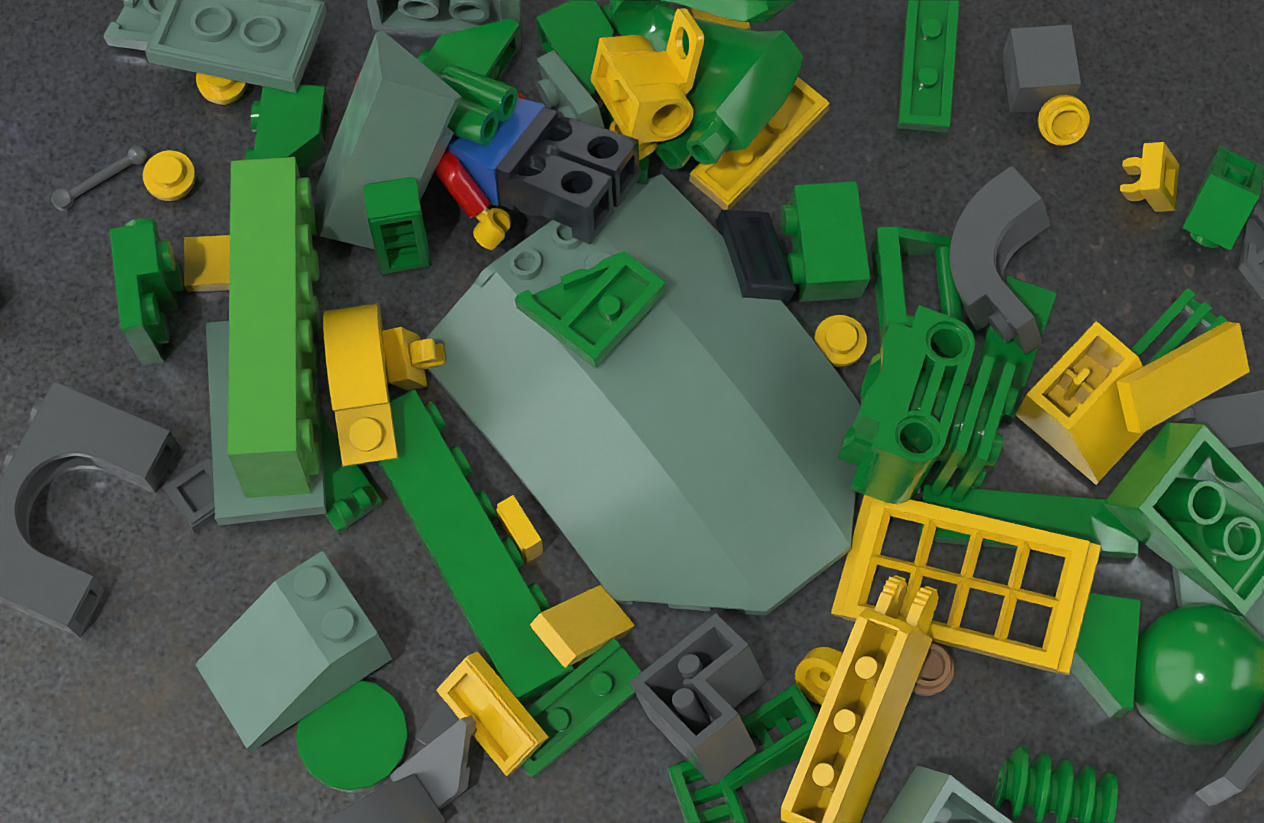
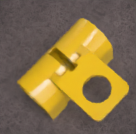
M686 8L677 9L675 12L666 51H656L650 40L640 35L604 37L599 39L590 80L623 135L638 139L639 144L673 139L682 134L689 127L693 119L694 110L686 98V94L693 86L704 45V34ZM684 29L689 38V53L687 56L682 45Z

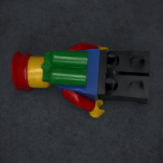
M437 66L435 70L433 69L432 72L462 96L447 126L454 133L435 173L469 218L475 216L480 221L473 230L476 241L482 247L493 250L505 238V233L510 228L511 219L509 214L499 208L489 210L488 206L491 203L498 207L501 205L512 210L518 208L528 215L547 217L570 227L573 238L591 245L614 213L613 206L618 208L640 177L638 139L574 118H558L557 111L546 108L544 104L530 101L522 93L518 92L514 86L459 66ZM359 72L358 77H357V79H356L355 85H356L357 80H358V78H359L360 72Z

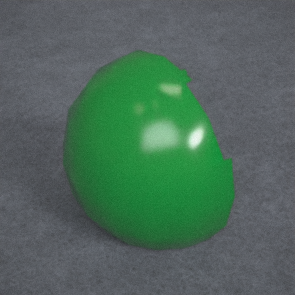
M1186 604L1160 615L1142 634H1139L1134 701L1140 714L1160 734L1185 745H1217L1246 733L1257 719L1264 697V639L1241 615L1215 604Z

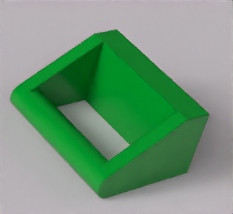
M877 227L871 246L880 344H882L881 341L890 320L911 328L914 316L906 315L901 256L935 254L941 313L963 322L961 299L950 266L952 237L903 227Z

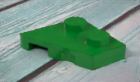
M623 251L600 260L593 268L578 269L560 276L561 283L534 294H531L528 289L519 293L514 299L518 310L596 369L667 290L666 282Z

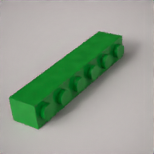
M413 389L390 402L399 458L378 461V464L495 673L524 706L550 691L573 672V666L563 667L530 626L533 620L541 612L550 609V606L536 582L528 586L524 582L517 569L524 565V561L510 536L508 535L500 540L491 522L498 519V516L486 493L481 490L474 494L465 477L470 475L472 471L458 445L449 449L439 433L447 428L437 407L432 400L423 404L416 390Z

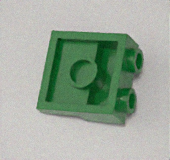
M146 218L135 219L127 222L124 227L111 228L109 231L120 329L142 365L164 362L162 344L170 342L165 312L179 310L177 292L185 290L184 275L180 260H174L170 240H161L158 234L157 222Z

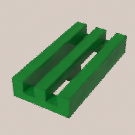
M1187 288L1134 345L1131 351L1140 358L1184 309L1191 316L1147 364L1175 350L1200 322L1208 328L1204 332L1206 333L1218 325L1229 321L1222 315L1218 318L1210 312L1212 307L1205 301L1202 304L1194 299L1196 294Z

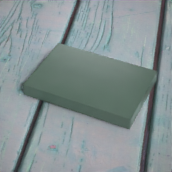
M167 0L145 51L148 63L296 93L326 17L325 2L317 0Z

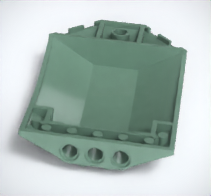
M663 174L647 179L646 184H634L618 208L613 206L614 213L591 245L573 238L570 227L552 220L485 268L473 285L426 338L434 339L435 344H444L446 365L430 368L428 371L514 471L617 604L633 605L635 601L668 604L669 608L711 611V607L745 610V614L767 616L851 550L856 491L850 490V486L857 466L837 459L844 436L847 430L854 424L861 405L820 348L781 300L742 297L723 236ZM625 251L666 282L667 292L596 369L516 308L514 298L519 293L528 289L531 294L537 293L561 283L560 276L578 269L593 268L600 260Z

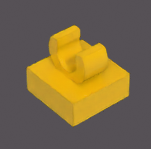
M1164 142L1144 143L1142 158H1127L1122 164L1128 175H1141L1140 179L1133 184L1120 185L1121 193L1129 201L1146 199L1155 212L1175 211L1180 164Z
M403 327L381 331L388 383L407 391L427 387L425 369L446 365L444 344H435L432 338L421 340L420 335Z

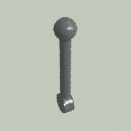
M133 145L129 149L128 155L69 190L64 188L55 190L51 195L52 204L59 211L69 210L73 206L76 197L133 163L137 165L145 163L148 158L147 149L142 145Z

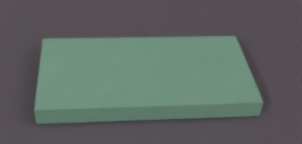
M229 320L206 323L215 520L218 526L326 514L321 424L312 425L313 442L319 443L321 470L320 474L311 475V494L245 498L228 457ZM312 328L313 344H315L314 328ZM312 376L313 392H318L319 396L318 376Z

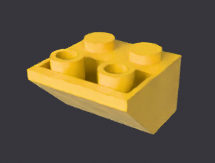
M1096 321L1026 394L1016 412V416L1097 485L1144 434L1127 431L1116 383L1118 380L1144 366L1134 352Z

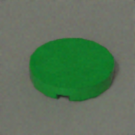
M360 680L300 719L296 731L298 754L312 777L328 788L346 793H356L373 790L390 779L389 775L399 768V764L404 758L409 742L406 716L394 696L375 683Z

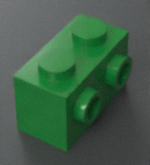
M857 181L795 185L789 203L782 205L781 225L784 236H791L793 253L788 254L787 266L794 285L798 284L800 302L862 298L870 281V272Z

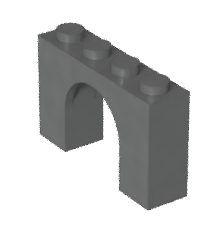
M54 381L47 395L42 394L34 403L30 413L31 424L23 439L16 441L10 447L4 461L5 471L0 479V603L80 638L105 588L94 576L46 556L35 549L29 533V516L36 497L54 478L77 469L101 470L156 493L180 446L170 430Z

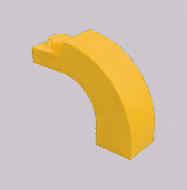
M379 303L324 311L323 330L332 410L335 412L342 466L399 458L388 391L381 332L383 331V323Z

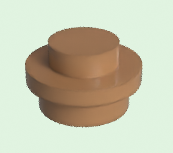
M932 642L912 691L917 695L933 696L939 694L947 688L953 678V659L947 649L939 643Z

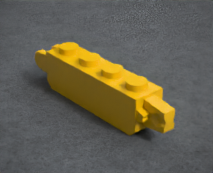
M897 575L894 577L889 576L888 581L886 580V584L883 586L884 589L879 596L874 611L865 608L858 615L781 806L782 821L787 823L861 822L933 640L927 635V631L938 604L937 589L928 586L920 587L907 618L903 622L897 620L907 593L906 579Z

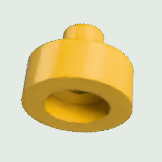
M817 647L810 650L799 663L795 671V680L807 699L818 705L823 704L843 652L829 647Z

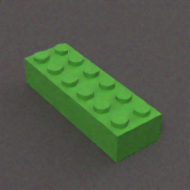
M295 157L231 161L228 457L245 498L311 494V475L320 474L321 470L319 443L313 442L312 425L320 424L318 392H313L312 376H319L320 374L318 345L313 344L312 328H319L317 296H312V282L319 280L318 255L316 250H312V236L318 235L319 231L318 212L316 204H312L309 177H300Z

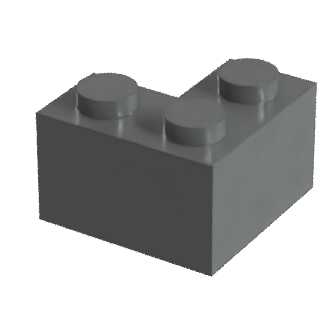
M714 614L629 682L648 718L712 786L756 751L739 714L734 708L765 684L766 680L749 644L717 614Z

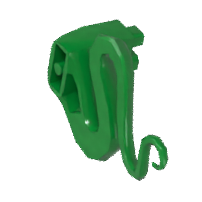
M609 0L608 2L613 26L621 36H644L650 40L656 51H666L676 12L667 1L735 21L761 24L776 17L792 4L793 0ZM693 18L704 34V45L693 86L686 94V98L694 110L693 119L689 127L682 134L670 140L659 141L654 150L668 168H683L691 156L704 165L716 164L724 152L746 150L759 132L782 107L799 76L803 55L784 30L753 31ZM684 29L682 45L687 56L689 53V38Z

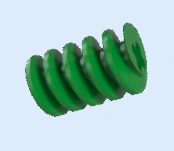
M1018 745L1008 759H1004L1001 765L991 806L998 811L1005 799L1011 800L1012 818L1019 819L1026 807L1031 806L1033 807L1034 823H1042L1049 812L1055 813L1056 823H1069L1071 819L1077 820V823H1114L1119 797L1118 780L1115 773L1106 771L1096 782L1094 768L1085 764L1074 776L1072 762L1064 758L1059 760L1053 770H1051L1050 756L1044 752H1039L1029 765L1027 748Z

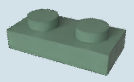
M555 50L537 58L542 80L536 82V85L546 107L549 109L556 107L559 118H574L604 128L598 104Z

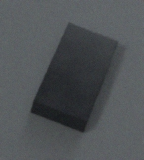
M722 209L716 220V225L728 249L742 297L789 302L796 289L769 212Z

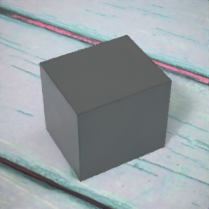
M1072 24L1011 28L1002 52L1010 113L1040 111L1049 99L1058 95L1068 94L1076 97L1081 80Z

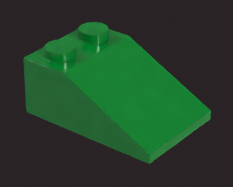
M1167 422L1103 505L1139 541L1232 611L1245 616L1264 591V486L1204 424Z

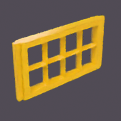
M864 495L852 536L851 550L846 557L831 614L844 620L856 622L858 615L865 608L874 611L875 606L866 603L877 565L911 573L907 585V593L897 620L903 622L907 618L917 591L920 590L923 576L957 584L947 624L933 620L930 623L927 635L933 639L932 642L1057 674L1069 675L1102 547L1087 540L910 499L904 503L892 504ZM891 516L924 524L914 563L880 555ZM936 527L971 535L960 574L926 566ZM983 538L1018 546L1008 585L973 577ZM1030 549L1065 557L1055 597L1020 589ZM970 588L1005 596L994 636L960 627ZM1017 599L1052 607L1042 648L1007 639Z

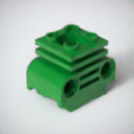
M919 305L911 328L890 320L881 341L880 353L872 357L860 388L861 407L854 424L847 430L837 459L857 466L850 490L892 504L904 503L913 498L937 460L939 462L929 492L940 495L956 468H959L950 500L960 503L971 486L980 488L987 472L984 470L985 466L993 468L999 457L1004 436L997 434L996 431L1004 414L1010 416L1019 390L1010 386L1016 365L1006 362L987 392L985 390L995 358L984 355L968 384H965L964 382L975 349V339L972 331L965 323L954 317Z

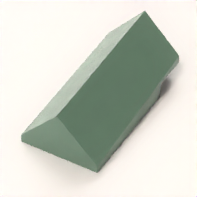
M383 30L376 32L316 187L320 236L374 249V244L367 219L363 193L364 186L370 183L412 177L416 180L419 199L421 200L454 133L447 126L462 97Z

